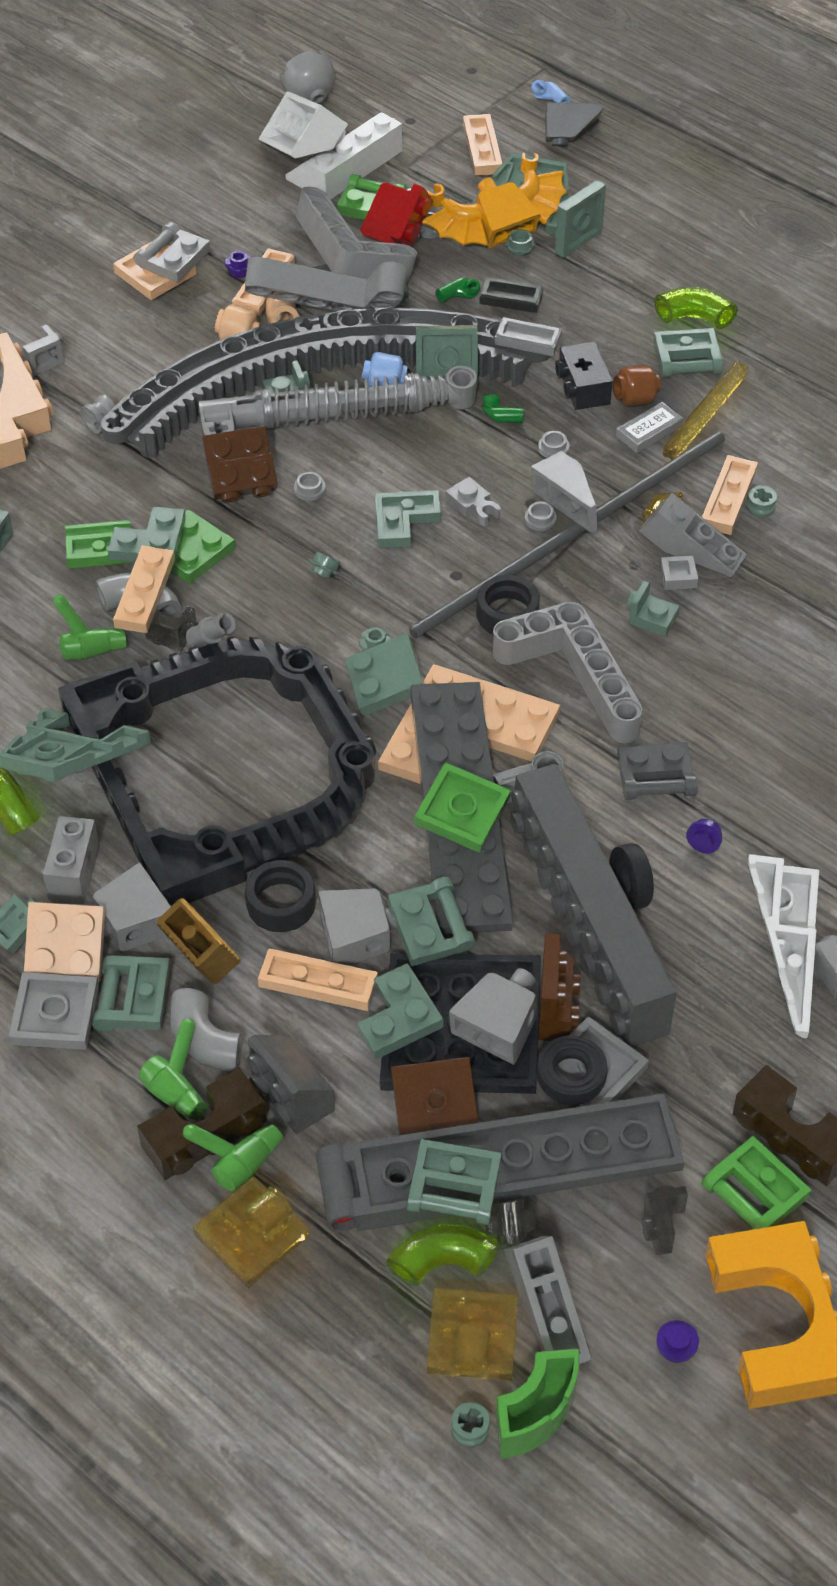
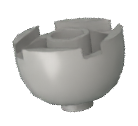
M311 50L298 54L285 64L287 70L284 72V75L282 72L279 75L284 90L317 104L323 102L335 84V71L329 56L324 51H320L321 54L314 55Z

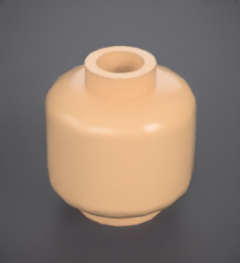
M230 304L225 310L220 309L215 323V332L219 333V338L222 340L226 337L259 327L261 323L257 322L254 310Z

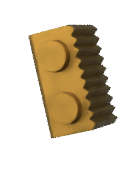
M184 898L175 902L157 919L156 925L212 984H218L239 964V956Z

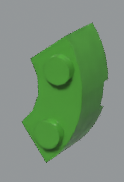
M579 1349L536 1352L534 1369L527 1382L512 1393L497 1396L496 1425L500 1459L512 1458L532 1451L545 1443L559 1430L571 1410L575 1397L579 1370Z

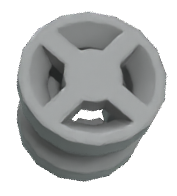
M106 395L98 396L93 404H86L81 407L80 414L83 422L93 433L99 434L102 432V419L115 407V404Z

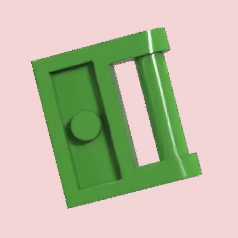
M351 174L348 186L337 203V210L341 215L365 220L376 194L368 192L377 193L382 183L362 179L361 175ZM397 183L395 185L407 189V186L405 184Z
M754 1136L714 1167L701 1182V1185L709 1193L715 1192L752 1227L751 1230L777 1226L804 1203L811 1194V1189ZM733 1175L769 1211L762 1215L726 1179Z

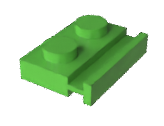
M130 520L65 526L68 569L134 563L109 560L108 555L114 527L131 528Z

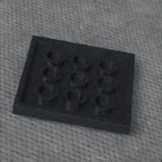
M390 953L389 972L408 963L442 1016L444 1027L383 1056L380 1069V1090L393 1091L391 1067L469 1057L474 1093L536 1094L541 955L453 954L411 966L406 953ZM521 968L530 972L536 980L530 991L534 992L537 996V1017L520 1055L513 1065L452 1034L449 1011L488 973H495L509 980L514 972Z

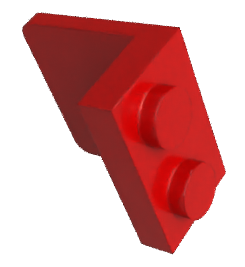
M384 182L376 193L360 231L363 236L379 242L404 244L413 247L423 225L422 221L426 218L433 199L423 186L413 184L411 190H407Z

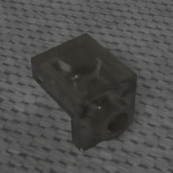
M188 606L179 618L156 610L148 633H145L146 639L156 645H163L181 652L188 643L186 640L188 629L198 625L195 609Z
M661 1186L646 1194L645 1216L641 1218L642 1231L645 1240L652 1241L656 1255L672 1253L676 1233L670 1215L685 1211L688 1198L685 1186L676 1188L673 1186Z

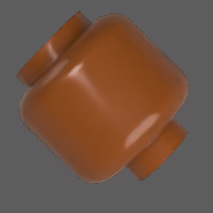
M645 364L625 366L620 369L618 375L613 379V392L616 399L628 407L652 403L656 393H659L661 389L659 375L655 374L653 369Z

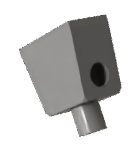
M141 863L134 865L94 893L92 897L94 906H106L104 937L109 935L118 950L126 951L167 937L156 923L157 919L171 906Z
M373 888L318 892L320 917L332 962L349 966L387 953L390 950V930L397 928L390 909L383 906L379 890Z
M518 968L509 980L495 973L485 975L449 1011L451 1033L514 1065L537 1017V996L534 992L530 991L536 983L534 976L521 968Z

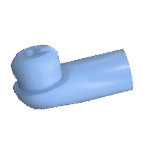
M543 80L533 82L531 90L537 99L554 101L555 103H570V97L555 83L544 82Z

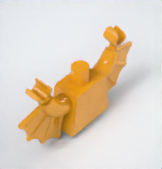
M523 153L520 170L524 173V183L520 187H517L512 182L497 186L492 178H485L478 184L480 193L477 195L475 204H460L452 199L448 200L445 198L444 187L441 184H434L435 194L427 191L433 199L431 206H443V209L423 219L422 223L434 228L440 238L454 239L462 246L476 243L487 246L488 249L505 243L510 233L514 230L523 229L533 233L536 232L538 221L544 225L547 224L549 217L557 212L561 197L567 193L562 184L564 172L556 171L537 175L538 154L534 153L533 160L525 158V153Z

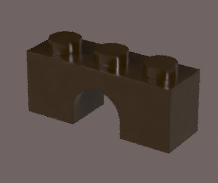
M765 1065L737 1093L732 1115L737 1118L744 1128L750 1131L753 1130L764 1138L775 1152L781 1155L785 1154L798 1164L805 1175L819 1180L827 1187L837 1176V1117L829 1112L821 1121L812 1125L800 1124L793 1120L788 1112L793 1108L797 1087L768 1065Z
M240 1067L206 1086L208 1105L212 1114L205 1120L200 1122L185 1121L178 1116L171 1106L137 1125L141 1147L164 1180L174 1175L186 1173L196 1162L208 1155H216L187 1140L183 1135V1129L186 1125L194 1124L230 1143L243 1135L252 1134L263 1123L267 1122L265 1101Z

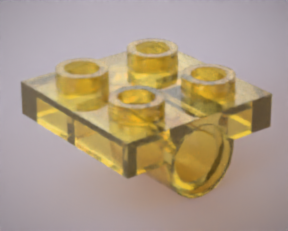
M252 1177L193 1227L194 1235L247 1288H250L309 1237V1228L293 1214V1209L286 1197L273 1186L266 1188L255 1177Z
M434 1288L427 1374L512 1381L517 1295Z

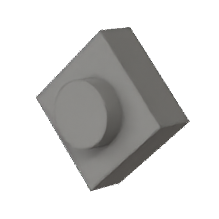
M693 555L661 557L660 570L664 590L697 588L698 575Z

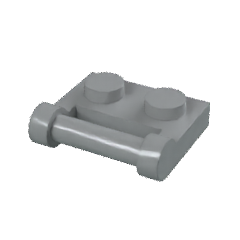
M170 221L162 227V232L145 249H139L134 254L133 259L140 268L179 282L210 251V241L181 230L176 223ZM169 241L174 242L158 259L154 257Z

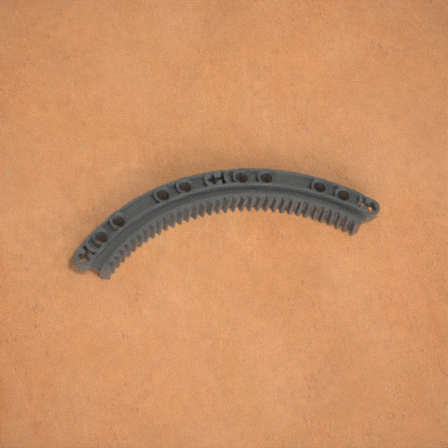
M366 308L304 315L262 325L226 337L185 356L159 371L124 397L102 419V436L105 441L112 444H120L129 440V442L141 447L142 456L157 457V449L164 450V442L171 443L172 435L179 436L180 429L187 430L188 422L197 423L196 416L200 417L198 401L234 397L235 394L244 396V390L251 393L255 392L254 386L263 389V380L292 375V361H298L301 370L307 371L308 376L310 370L313 369L319 374L323 367L330 372L335 365L340 370L344 369L345 364H349L352 369L356 367L357 363H361L364 366L365 360L371 361L373 354L376 352L400 356L403 359V364L408 362L410 367H414L416 364V326L477 325L479 377L482 378L486 374H490V380L501 377V383L503 384L511 380L512 387L523 384L525 381V371L531 365V361L543 362L548 360L550 356L495 345V335L501 321L466 313L417 308Z

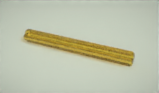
M735 361L665 443L663 446L664 451L662 452L664 457H669L673 460L685 450L747 376L748 365L746 363L742 364L740 361Z

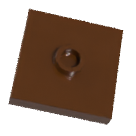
M469 1057L391 1067L399 1136L478 1123Z

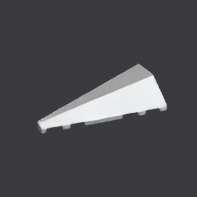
M749 854L748 865L794 1031L798 1036L807 1038L810 1027L819 870L784 866V858Z

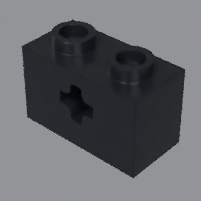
M596 342L560 347L559 360L555 361L556 375L558 379L562 378L565 397L571 399L575 410L610 405L613 381Z

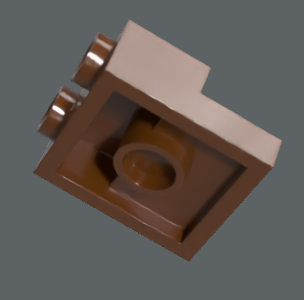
M265 426L202 436L214 500L221 499L223 503H230L240 500V496L253 494L255 498L266 497L277 489L278 482Z
M545 933L538 1040L552 1041L558 1037L570 1035L571 1027L577 1028L579 1023V1004H572V995L580 994L581 972H573L574 957L567 956V950L560 949L561 934Z

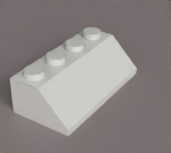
M287 91L260 135L259 140L293 158H299L333 149L345 137V128L348 124L322 105Z
M381 112L346 134L341 143L335 145L333 149L317 153L285 174L286 180L300 188L310 186L321 189L331 200L346 189L351 174L361 175V178H363L402 152V123Z

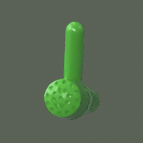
M59 594L54 597L53 603L72 629V631L62 633L59 640V648L66 661L85 660L109 653L110 651L127 648L123 629H87L64 595Z
M185 1018L180 1023L170 1060L168 1061L160 1055L153 1056L144 1063L138 1078L161 1101L170 1107L172 1106L173 1109L186 1117L198 1120L207 1111L208 1105L182 1074L195 1030V1022L190 1018Z
M188 1124L183 1129V1135L187 1140L221 1156L211 1171L216 1182L230 1192H234L249 1181L284 1139L281 1132L273 1124L262 1126L236 1145L194 1124Z

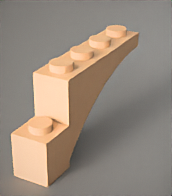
M7 332L0 334V361L4 368V378L0 393V469L26 461L24 448L28 447L27 438L50 431L49 417L53 416L51 403L48 398H42L41 385L37 379L33 380L32 370L28 361H22L23 356L17 342L12 343Z

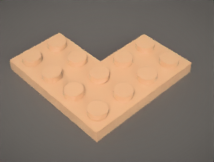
M435 664L432 665L424 680L425 684L480 682L489 748L532 762L533 758L540 753L560 714L559 704ZM410 704L378 761V770L421 784L412 705Z

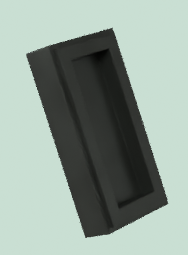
M486 278L480 293L479 304L537 313L543 296V286Z

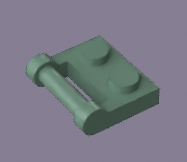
M714 328L654 332L653 342L659 362L661 378H671L672 374L697 372L722 374L723 361ZM709 358L707 360L671 362L673 360Z
M440 877L430 884L393 893L387 897L388 907L411 966L467 951L476 944L472 932L466 929L452 894L454 886L450 877ZM439 898L453 934L452 938L444 940L430 905V900Z
M115 955L105 957L101 970L105 975L99 1010L94 1012L92 1026L96 1030L104 1032L112 1031L114 1028L161 1030L171 967L170 959ZM123 974H129L123 1010H114L119 977Z
M421 1139L407 1211L420 1213L421 1209L474 1218L477 1219L478 1224L489 1225L502 1153ZM425 1185L481 1194L480 1202L424 1193Z

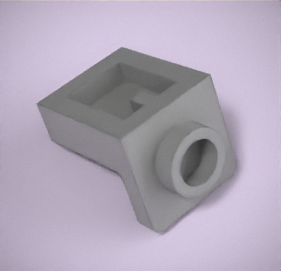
M47 324L41 326V339L23 346L25 361H28L33 376L64 363L62 352L65 349L64 341L58 332L54 333Z

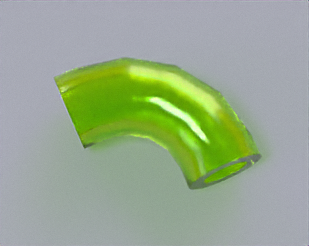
M701 287L675 288L658 294L654 300L658 316L666 323L682 317H697L708 321L717 329H723L733 322L738 312V307L730 299L716 291Z
M0 766V823L7 834L12 836L31 826L40 816L11 772Z
M437 1224L412 1233L392 1251L386 1259V1264L398 1278L412 1286H418L433 1269L444 1265L458 1266L478 1278L484 1274L493 1262L501 1243L490 1235L467 1225Z

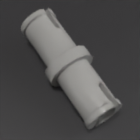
M220 613L215 617H206L199 621L197 626L188 629L186 640L191 647L198 646V648L205 644H215L224 635L234 631L235 620L229 613H224V615Z

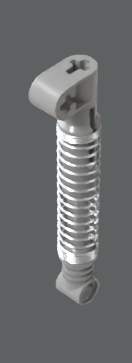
M456 366L444 374L443 378L441 374H437L436 379L433 375H429L427 380L426 376H421L418 373H408V375H403L404 383L399 384L397 383V376L394 375V384L390 385L387 383V377L384 376L385 385L378 386L377 378L375 377V386L368 387L367 379L365 378V387L358 388V383L355 379L354 389H348V383L345 380V390H339L338 383L335 381V386L329 387L328 383H325V387L318 388V384H315V388L308 389V386L305 385V389L298 390V387L295 386L293 391H288V388L285 387L284 392H279L276 388L275 393H270L269 389H261L248 396L198 401L202 435L216 434L215 431L219 430L229 432L235 431L237 428L265 426L266 429L277 428L281 423H283L284 427H287L290 422L297 426L299 421L307 425L308 420H312L316 424L318 419H322L326 423L328 418H332L336 422L338 417H342L346 421L349 411L355 420L358 417V410H360L361 416L364 419L368 415V409L374 418L377 416L378 408L383 416H386L388 407L391 413L395 415L398 406L403 414L407 411L409 413L421 412L425 407H429V403L432 406H437V402H439L441 406L444 405L445 401L452 408L467 409L476 401L477 375L470 367Z

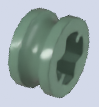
M760 485L753 487L748 494V511L758 517L770 516L776 508L777 493L768 486Z
M473 1402L463 1403L458 1406L453 1412L451 1420V1432L456 1442L464 1447L473 1448L480 1446L486 1441L490 1429V1417L487 1410L480 1404ZM470 1417H474L477 1419V1426L482 1427H474L471 1433L465 1432L463 1423H467Z

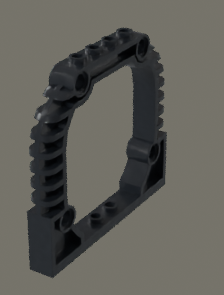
M236 636L227 637V641L211 645L207 644L200 648L193 646L188 648V652L180 655L177 653L170 654L169 659L160 662L157 659L150 661V665L140 668L137 662L133 661L58 687L62 711L68 713L70 727L74 734L100 740L123 725L145 723L152 716V707L165 701L222 681L243 677L268 680L281 697L290 701L302 702L328 746L329 779L331 784L321 796L301 807L229 833L226 829L215 825L200 829L196 835L177 833L164 828L147 832L138 815L140 807L133 792L128 794L125 789L127 782L120 767L114 768L111 760L91 767L139 863H141L170 906L181 898L191 903L246 882L245 873L260 867L264 863L276 860L284 861L286 857L293 854L298 856L314 846L316 848L321 847L326 841L340 836L342 831L356 819L364 800L365 789L370 787L375 779V744L370 736L365 737L356 712L349 711L342 689L335 688L328 666L326 664L322 665L311 649L303 646L289 649L279 642H276L275 647L263 643L258 637L250 636L249 640H238Z

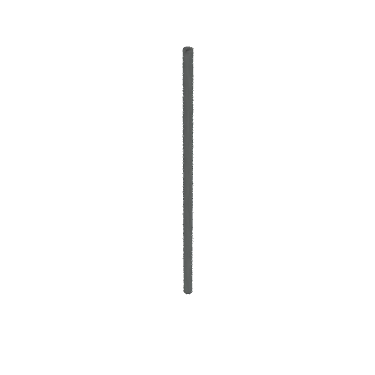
M720 431L713 433L597 507V523L724 442L725 437ZM576 522L572 523L409 628L411 635L414 638L422 636L475 602L478 590L484 582L501 575H517L586 529Z

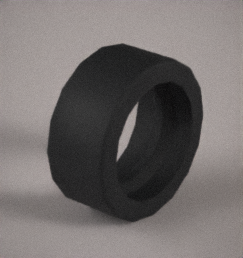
M515 575L493 577L484 582L478 590L477 620L483 629L493 634L494 626L498 622L539 610L540 595L537 588L530 581ZM508 598L522 602L527 608L515 614H502L494 611L489 607V604L499 599Z
M276 860L264 863L256 868L247 879L245 887L246 907L249 917L257 926L271 932H287L298 929L308 922L315 910L316 894L312 875L303 866L292 861ZM277 884L291 885L302 892L300 901L282 909L268 907L259 901V895L263 890Z

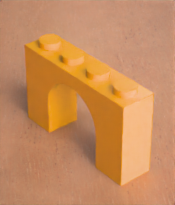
M801 1221L709 1237L705 1259L715 1293L755 1286L775 1287L792 1295L803 1307L808 1319L809 1329L796 1341L784 1345L742 1352L738 1373L749 1410L837 1394V1310H833L830 1300L832 1296L830 1278L826 1272H821L818 1263L820 1249L815 1235H809L806 1222Z

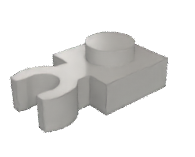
M470 477L445 491V501L465 517L472 513L475 514L476 520L481 526H488L487 514L493 515L496 519H499L501 516L499 504L490 501V493Z

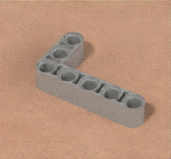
M310 186L301 189L295 216L331 272L368 279L381 263L396 262L406 266L405 283L410 281L417 256V251L414 248L404 244L359 241L323 190Z
M251 257L247 263L244 290L257 296L329 311L366 308L394 309L404 297L407 268L400 263L384 262L377 267L368 279H362L264 257Z
M565 602L500 621L494 626L492 654L497 662L504 665H512L561 650L613 740L619 743H631L639 737L642 706L582 605L575 602Z

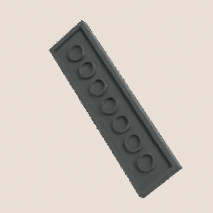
M480 682L411 685L410 697L423 801L445 762L494 783ZM499 819L480 853L426 830L432 882L440 877L451 878L454 886L452 894L467 931L472 933L512 931L513 918ZM439 898L434 899L436 919L441 933L452 934Z

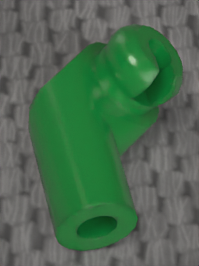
M457 278L436 289L435 294L441 303L453 297L471 299L478 295L480 283L474 278Z
M497 394L484 395V404L481 405L482 410L498 423H523V408L503 407L499 405V396Z

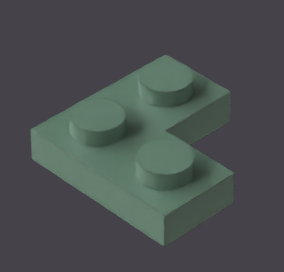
M439 490L375 493L378 548L411 547L410 524L441 522Z
M152 507L147 530L114 527L108 548L109 560L136 562L142 545L174 550L176 560L186 519L185 509Z
M408 963L374 979L375 988L388 1009L357 1023L358 1032L375 1060L444 1027L442 1016Z

